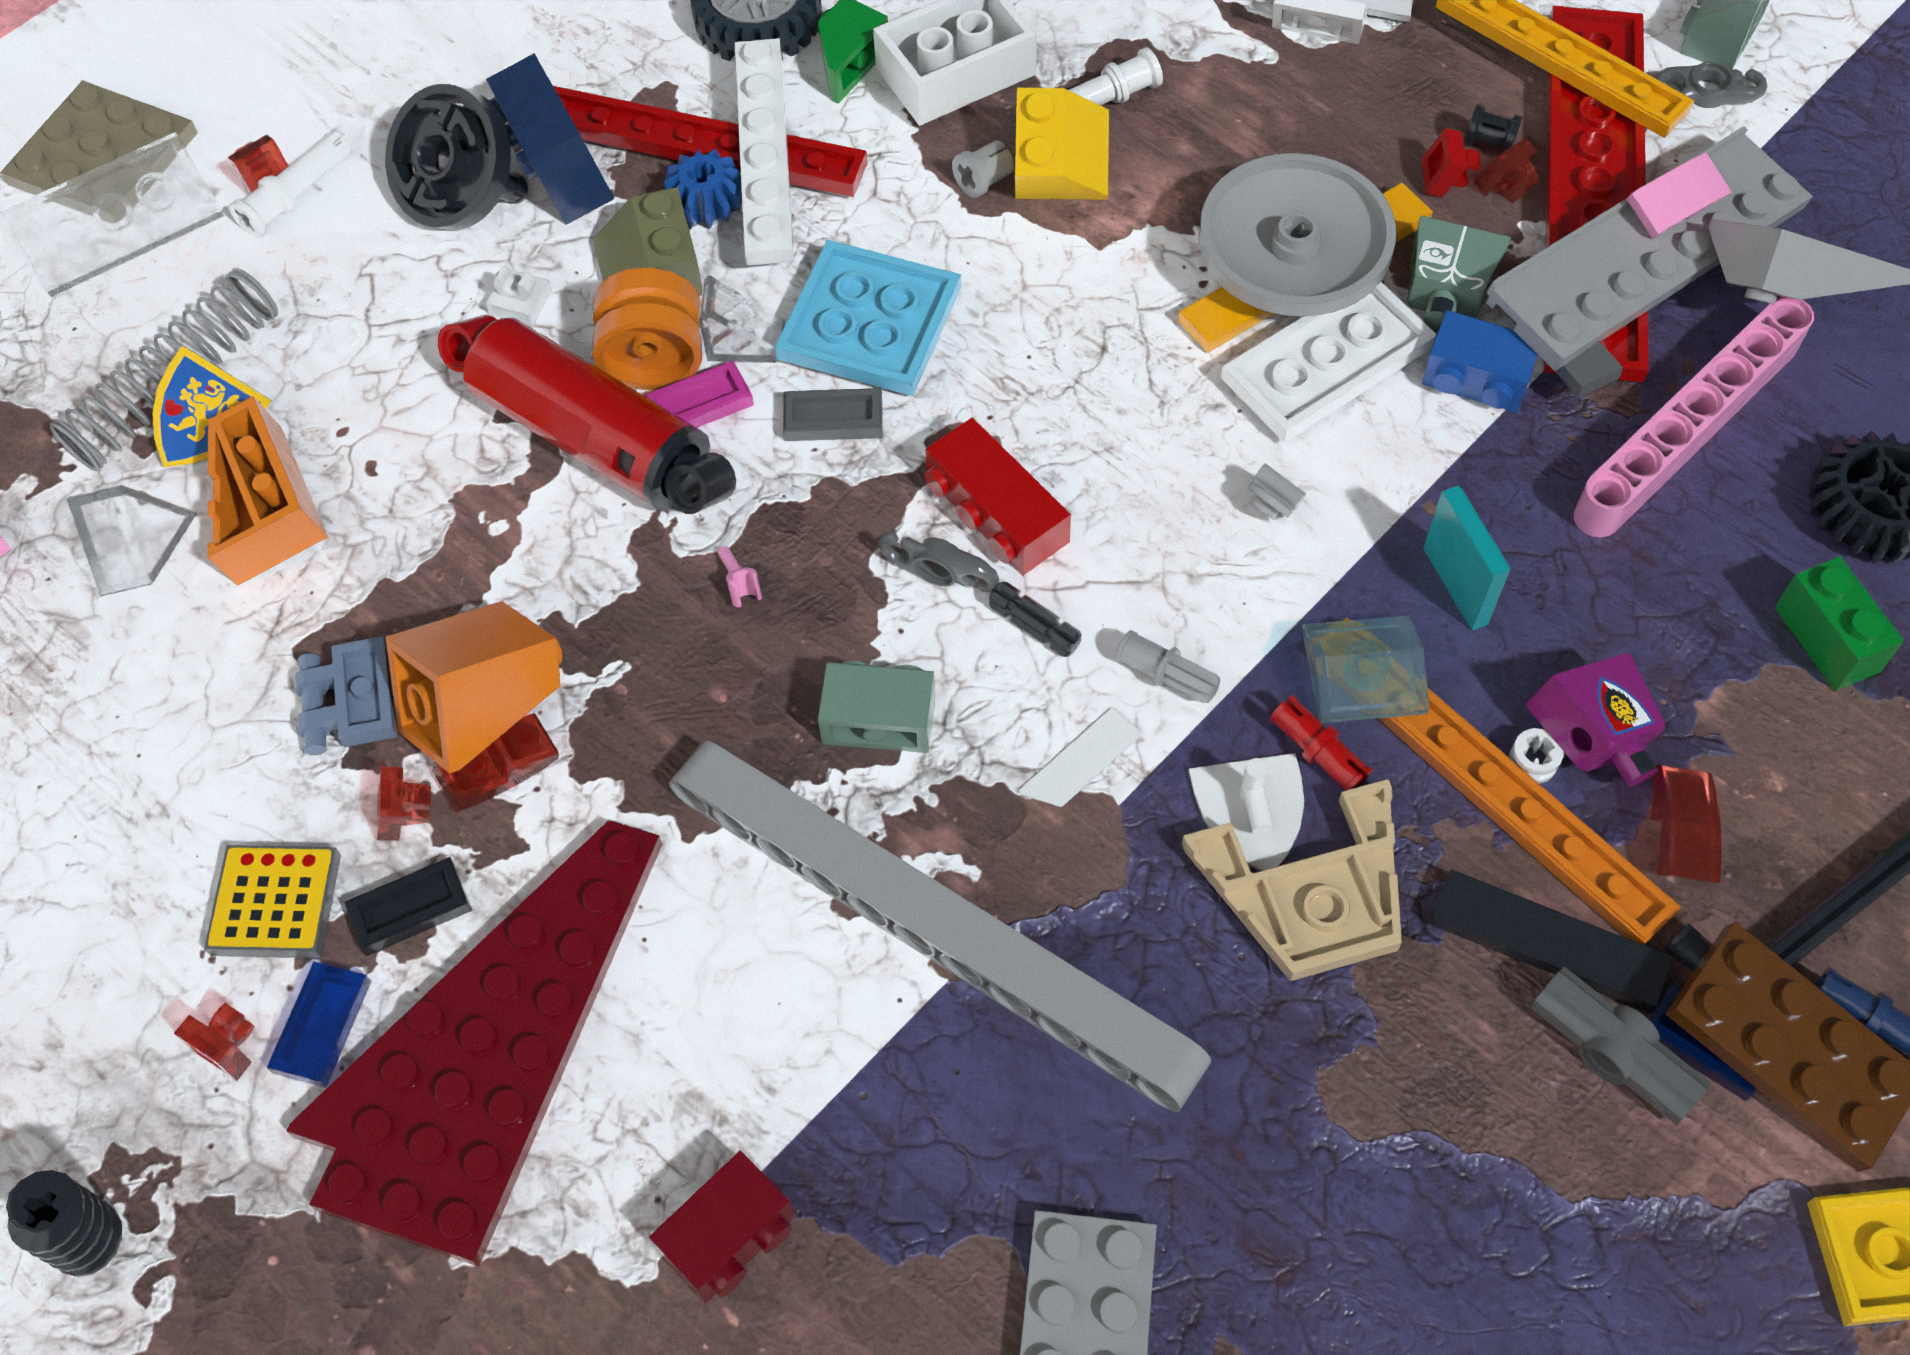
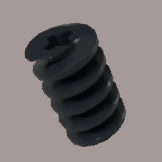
M54 1170L35 1172L20 1180L8 1194L6 1205L8 1213L7 1228L11 1240L22 1250L29 1252L44 1263H48L63 1274L74 1277L92 1275L106 1267L117 1254L122 1241V1221L117 1210L79 1182L73 1180L66 1173Z

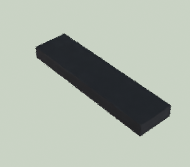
M1453 869L1449 871L1429 923L1432 926L1554 975L1563 967H1566L1596 992L1648 1013H1652L1657 1007L1672 960L1670 955Z

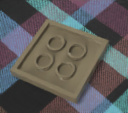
M82 80L0 173L7 185L119 227L198 132L193 121L188 118Z

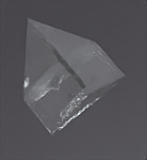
M711 275L706 277L703 281L699 323L707 361L729 362L734 360V362L776 363L779 361L776 359L775 345L785 327V320Z
M124 485L112 486L66 498L100 597L152 585L198 513Z

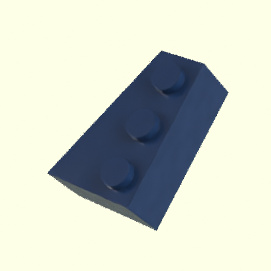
M535 53L486 79L495 96L489 99V101L499 111L506 124L510 145L515 153L518 152L515 155L529 180L536 176L539 177L566 225L615 199Z

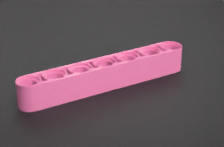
M1786 297L1777 298L1774 305L1769 304L1590 476L1574 511L1576 526L1583 533L1592 537L1602 538L1615 533L1795 356L1814 321V312L1811 306L1802 299L1797 300Z

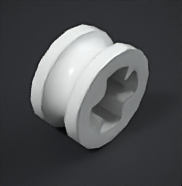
M1532 728L1518 735L1508 757L1540 784L1547 782L1554 776L1564 757V751L1545 729ZM1529 748H1533L1534 754L1540 750L1547 756L1543 764H1539L1538 758L1533 763L1525 757Z

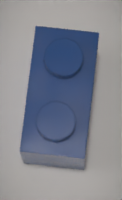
M1446 310L1429 356L1422 385L1435 388L1446 394H1455L1485 403L1492 408L1518 413L1538 354L1513 329Z

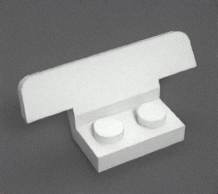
M1274 0L1272 28L1359 45L1367 14L1410 22L1413 0Z

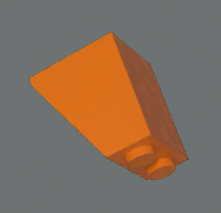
M503 601L386 636L398 732L449 774L463 768L561 686L559 664L562 662V650L556 637Z

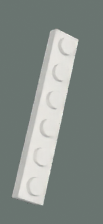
M780 38L735 42L744 247L747 266L793 262L795 260Z

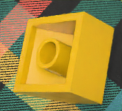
M1017 88L1015 199L1108 200L1109 109L1065 88Z

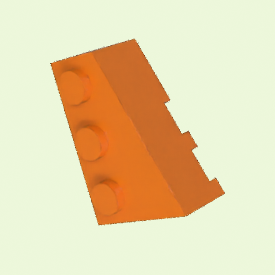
M254 396L208 419V474L213 478V500L208 501V516L213 520V542L207 543V558L238 586L328 538V535L282 427Z

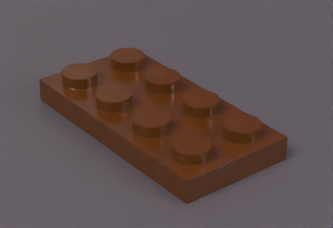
M1736 921L1722 929L1665 1013L1858 1172L1872 1169L1910 1107V1062Z

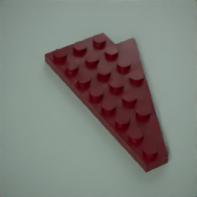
M608 820L289 1124L286 1131L293 1138L334 1152L309 1203L314 1210L477 1267L480 1266L663 845L659 835Z

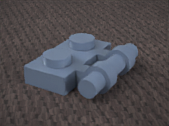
M384 636L331 646L332 664L321 666L320 656L314 653H306L298 658L299 672L294 676L295 693L301 697L302 713L297 716L298 735L304 738L306 754L321 755L327 751L326 736L334 730H338V738L344 747L398 737L387 643ZM334 689L336 705L324 707L323 695L328 690Z

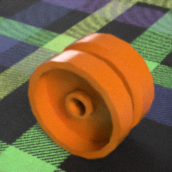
M651 267L633 268L610 275L597 287L593 298V322L595 329L592 334V356L597 368L627 386L641 390L660 389L697 373L702 362V338L700 333L702 325L701 301L699 292L687 279L667 270Z

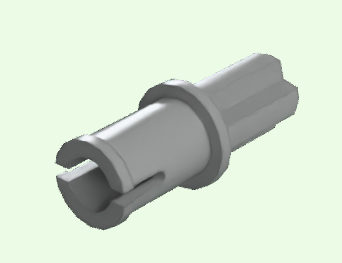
M1129 630L1117 648L1116 660L1124 662L1153 677L1154 684L1159 687L1167 684L1201 703H1209L1219 689L1221 679L1217 674L1182 657L1181 651L1176 647L1168 650L1138 635L1137 632Z

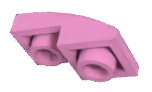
M1705 152L1631 193L1627 201L1651 238L1654 239L1682 221L1689 220L1729 196L1732 191Z

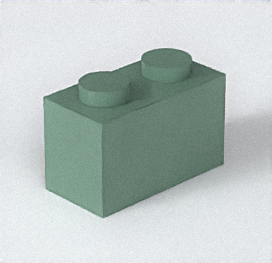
M855 660L846 661L842 664L827 663L818 716L822 745L929 753L936 698L934 671H926L913 665H900L895 668L877 667Z

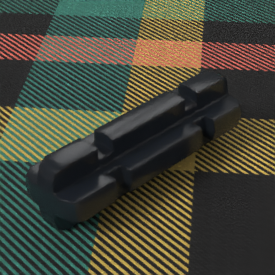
M1002 581L992 590L989 596L990 608L1003 617L1011 615L1010 621L1044 644L1049 641L1051 643L1049 648L1062 657H1070L1082 641L1080 630L1066 621L1060 624L1058 622L1059 616L1028 595L1020 597L1021 591L1010 583Z

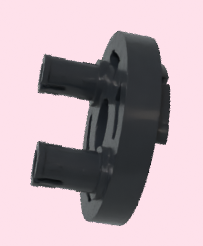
M436 84L415 93L397 113L387 138L385 168L388 184L394 199L411 219L430 227L445 230H461L473 226L485 218L499 200L512 204L521 203L525 198L522 195L514 194V191L528 193L526 179L520 174L509 173L511 146L508 131L499 111L483 95L456 85ZM439 155L449 158L448 164L443 171L439 167ZM440 211H452L457 213H441Z

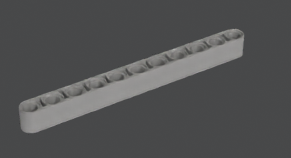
M707 740L702 741L669 781V787L674 794L698 813L1163 1108L1179 1112L1211 1064V1058L1208 1053L1190 1038L717 744Z

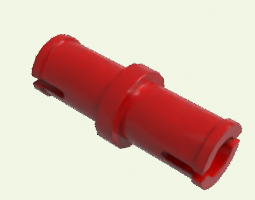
M1295 695L1288 697L1286 702L1283 701L1270 716L1269 720L1284 731L1304 751L1302 757L1309 764L1316 762L1344 791L1354 789L1355 786L1360 787L1372 774L1373 769L1365 765L1338 739L1340 732L1332 725L1326 728L1298 701Z

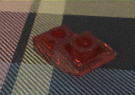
M533 713L521 718L459 771L449 774L433 761L432 772L454 811L457 813L491 799L526 781L558 760L559 752L537 715Z
M1662 764L1656 765L1658 771L1654 777L1650 820L1662 822L1657 875L1703 883H1720L1722 864L1721 819L1712 773Z

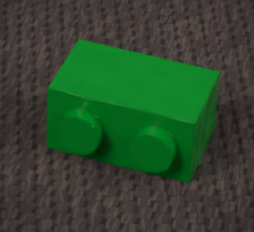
M1841 556L1795 574L1774 607L1835 692L1881 673L1904 642V639Z

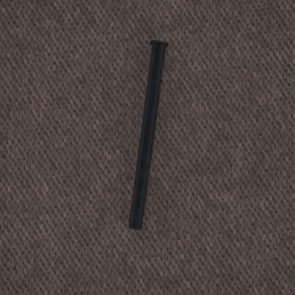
M1910 831L1775 936L1765 946L1790 966L1795 965L1910 873Z

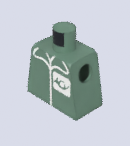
M1421 215L1411 250L1407 303L1411 308L1425 311L1423 321L1435 331H1439L1446 310L1476 318L1488 296L1487 291L1500 274L1511 237Z

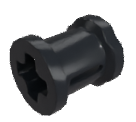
M1477 104L1464 144L1471 146L1475 142L1500 149L1503 156L1509 157L1523 116L1505 117L1487 112L1484 105Z

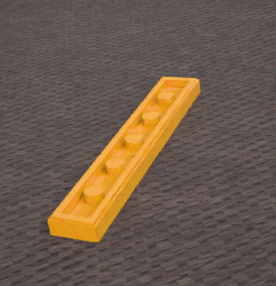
M1437 0L1435 8L1663 138L1690 113L1695 101L1516 0Z
M1403 183L1383 193L1395 219L1396 242L1417 230L1421 215L1432 217L1433 211ZM1220 287L1179 311L1178 322L1209 353L1275 313L1246 304L1234 297L1223 287Z

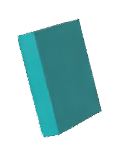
M1458 485L1441 492L1423 549L1471 631L1489 624L1511 568L1463 489H1460Z

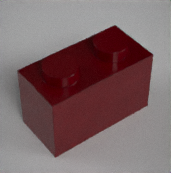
M739 1150L649 1236V1239L664 1260L706 1304L716 1294L722 1298L733 1291L747 1273L744 1266L761 1250L769 1253L784 1241L792 1229V1225L789 1222L795 1218V1214L788 1198Z

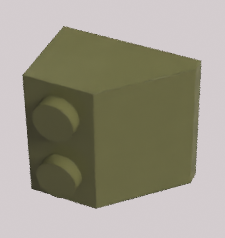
M678 187L631 197L593 238L603 281L610 275L627 269L651 267L671 271L687 279L699 292V296L704 295L697 257Z

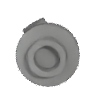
M1266 463L1258 470L1253 481L1247 487L1254 493L1249 503L1272 520L1276 518L1279 512L1288 518L1307 494Z

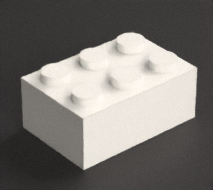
M939 0L873 28L876 69L919 126L1036 75L1037 34L1009 0Z

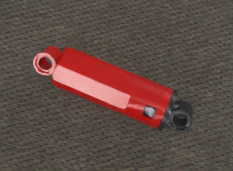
M486 314L447 324L440 330L437 343L440 357L451 370L458 373L463 372V379L470 393L657 510L665 511L675 507L679 512L696 514L725 501L735 491V471L723 455L715 452L709 453L710 442L706 433L516 318H500L497 320L495 317Z

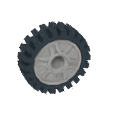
M690 0L692 16L700 41L703 45L707 44L708 50L714 55L720 51L721 58L729 62L735 55V42L780 38L782 61L784 51L792 57L799 53L798 45L806 48L811 43V36L816 37L818 21L822 16L821 0Z

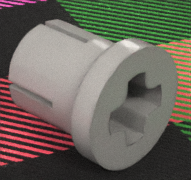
M993 141L974 152L964 151L953 158L952 170L955 180L960 189L970 198H978L988 191L989 186L1013 173L1014 161L1008 148L1005 149L1006 146L1002 142Z

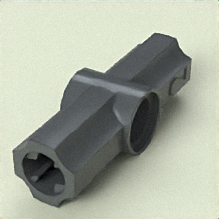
M1563 967L1554 976L1530 1007L1580 1047L1579 1053L1582 1060L1596 1075L1612 1084H1626L1676 1126L1697 1104L1712 1084L1659 1042L1660 1035L1658 1030L1643 1014L1628 1006L1618 1005L1615 1007L1566 967Z

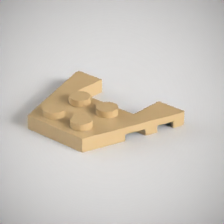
M1389 779L1341 792L1339 804L1357 845L1257 873L1250 872L1231 822L1183 836L1182 846L1185 853L1289 981L1399 950L1402 939L1398 877L1395 874L1393 847L1395 844V831L1391 817L1392 786Z

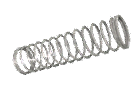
M239 268L232 269V271L225 275V287L214 285L211 287V299L205 297L197 299V311L190 309L182 311L183 323L175 321L168 323L169 336L159 333L154 335L155 349L148 346L139 347L141 361L132 358L125 359L127 374L111 371L110 382L113 387L103 383L96 384L95 394L98 400L89 396L80 397V406L84 413L68 408L65 410L67 423L61 419H54V422L50 423V428L55 437L83 465L93 471H100L103 464H107L106 458L79 433L69 414H76L86 420L116 451H122L120 444L103 427L95 422L87 410L84 401L88 400L105 410L126 435L137 439L134 430L108 407L101 396L99 388L102 387L114 393L140 422L146 426H151V421L145 413L122 394L115 382L114 376L119 375L131 382L144 399L154 407L155 396L136 381L128 364L132 362L144 368L155 383L159 385L162 376L150 368L143 351L148 350L158 355L164 364L168 366L171 359L163 354L157 339L164 338L173 343L176 349L179 350L182 344L174 336L172 326L174 325L188 331L197 346L213 362L223 364L221 356L211 344L191 329L186 315L190 313L201 318L207 329L222 346L230 352H237V348L231 338L203 314L200 303L205 301L214 305L224 321L238 336L244 340H251L245 326L229 310L217 302L214 291L219 289L228 293L239 311L254 326L264 328V322L261 317L267 320H274L278 316V307L267 290L246 271ZM228 279H229V282H230V284H231V286H232V288L234 289L235 292H233V291L231 290V288H230V286H229V283H228ZM239 280L244 282L259 295V297L268 307L269 311L263 308L249 295V293L244 289ZM241 304L251 312V314L256 318V320H254L246 312V310L241 306ZM229 318L236 323V325L242 330V332L229 320ZM216 331L228 342V344L216 333Z

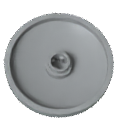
M1302 153L1264 156L1246 162L1231 170L1219 180L1209 193L1202 209L1199 230V245L1204 262L1212 276L1225 290L1255 308L1288 316L1328 314L1345 309L1365 298L1378 286L1387 273L1396 242V224L1390 205L1381 191L1368 178L1338 161Z

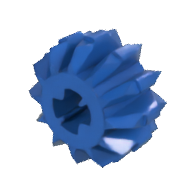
M697 148L694 156L687 157L679 154L677 165L667 166V180L664 181V190L678 187L686 220L691 227L696 226L702 221L706 222L711 228L713 221L716 219L729 222L731 212L740 210L742 202L741 175H739V170L736 169L732 157L721 158L717 149L705 155Z

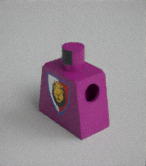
M1629 652L1555 674L1526 703L1530 712L1578 769L1588 772L1613 763L1628 787H1633L1646 781L1658 771V768L1644 748L1664 731L1665 721Z

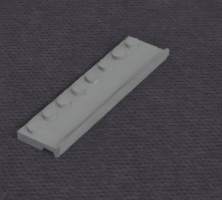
M1743 126L1695 156L1697 157L1705 152L1708 154L1732 191L1729 196L1691 219L1682 221L1654 239L1651 238L1631 205L1625 199L1495 279L1487 291L1490 297L1486 303L1492 309L1500 306L1517 323L1514 331L1556 371L1598 341L1601 342L1719 265L1720 261L1708 229L1711 219L1775 228L1803 210L1813 196L1793 176L1789 175L1745 135L1748 129Z

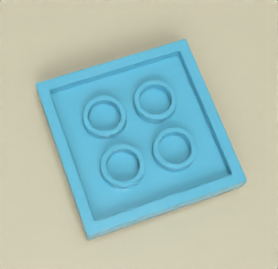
M827 239L775 345L776 359L914 396L962 287L961 274Z

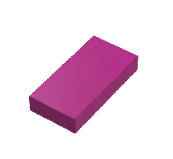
M734 360L644 394L645 397L697 428L754 405L753 396Z

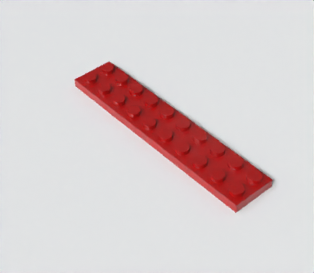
M1552 6L1549 16L1550 20L1644 72L1643 13ZM1549 72L1545 248L1627 199L1631 193L1646 185L1645 127ZM1648 311L1601 341L1623 367L1618 380L1644 382L1649 371ZM1543 361V372L1556 373Z

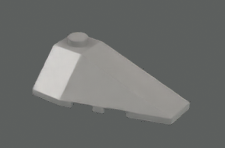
M1711 219L1708 229L1726 282L1747 288L1744 296L1747 299L1774 305L1777 296L1801 300L1910 284V269L1784 229Z

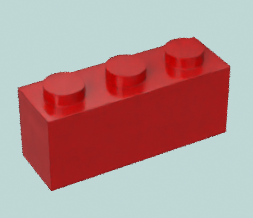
M973 417L925 449L926 472L924 477L929 488L939 498L945 496L956 507L962 522L972 531L977 529L989 541L993 553L1002 563L1008 564L1010 562L1024 576L1070 543L1071 514Z

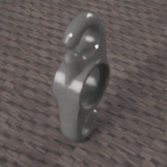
M1703 62L1692 66L1667 67L1654 76L1655 79L1663 83L1677 85L1681 88L1680 93L1695 100L1693 104L1702 108L1753 103L1761 98L1768 88L1767 80L1761 72L1748 69L1745 77L1753 82L1755 87H1747L1737 81L1742 77L1740 70H1729L1726 66L1716 62ZM1709 80L1715 82L1721 89H1706L1698 81Z
M885 532L878 540L880 551L893 564L919 575L922 579L934 585L951 586L957 581L967 587L974 586L976 583L974 575L984 579L978 585L981 592H992L999 584V576L996 570L985 560L959 549L946 540L930 537L920 543L908 537L902 539V548L894 545L899 539L895 532Z

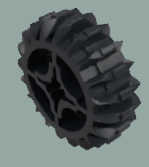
M1873 431L1863 436L1862 439L1851 435L1842 445L1836 444L1831 448L1823 461H1820L1813 472L1814 477L1812 478L1807 495L1813 500L1811 502L1810 514L1821 517L1819 520V531H1832L1834 533L1833 545L1845 542L1851 546V557L1861 551L1867 552L1873 564L1885 555L1893 565L1903 560L1905 556L1910 559V519L1908 520L1906 516L1907 512L1910 511V441L1905 444L1897 442L1893 432L1884 437L1883 440ZM1859 476L1860 480L1858 483L1848 484L1847 479Z

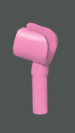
M728 546L721 547L718 550V555L728 570L726 580L732 605L741 607L740 597L745 595H755L758 601L761 600L762 594L756 570L753 568H742Z

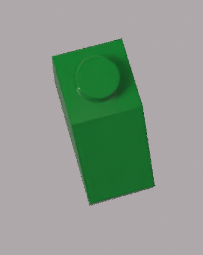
M839 0L831 9H827L818 21L821 55L831 101L837 104L876 65L873 28L888 22L887 15L856 0Z

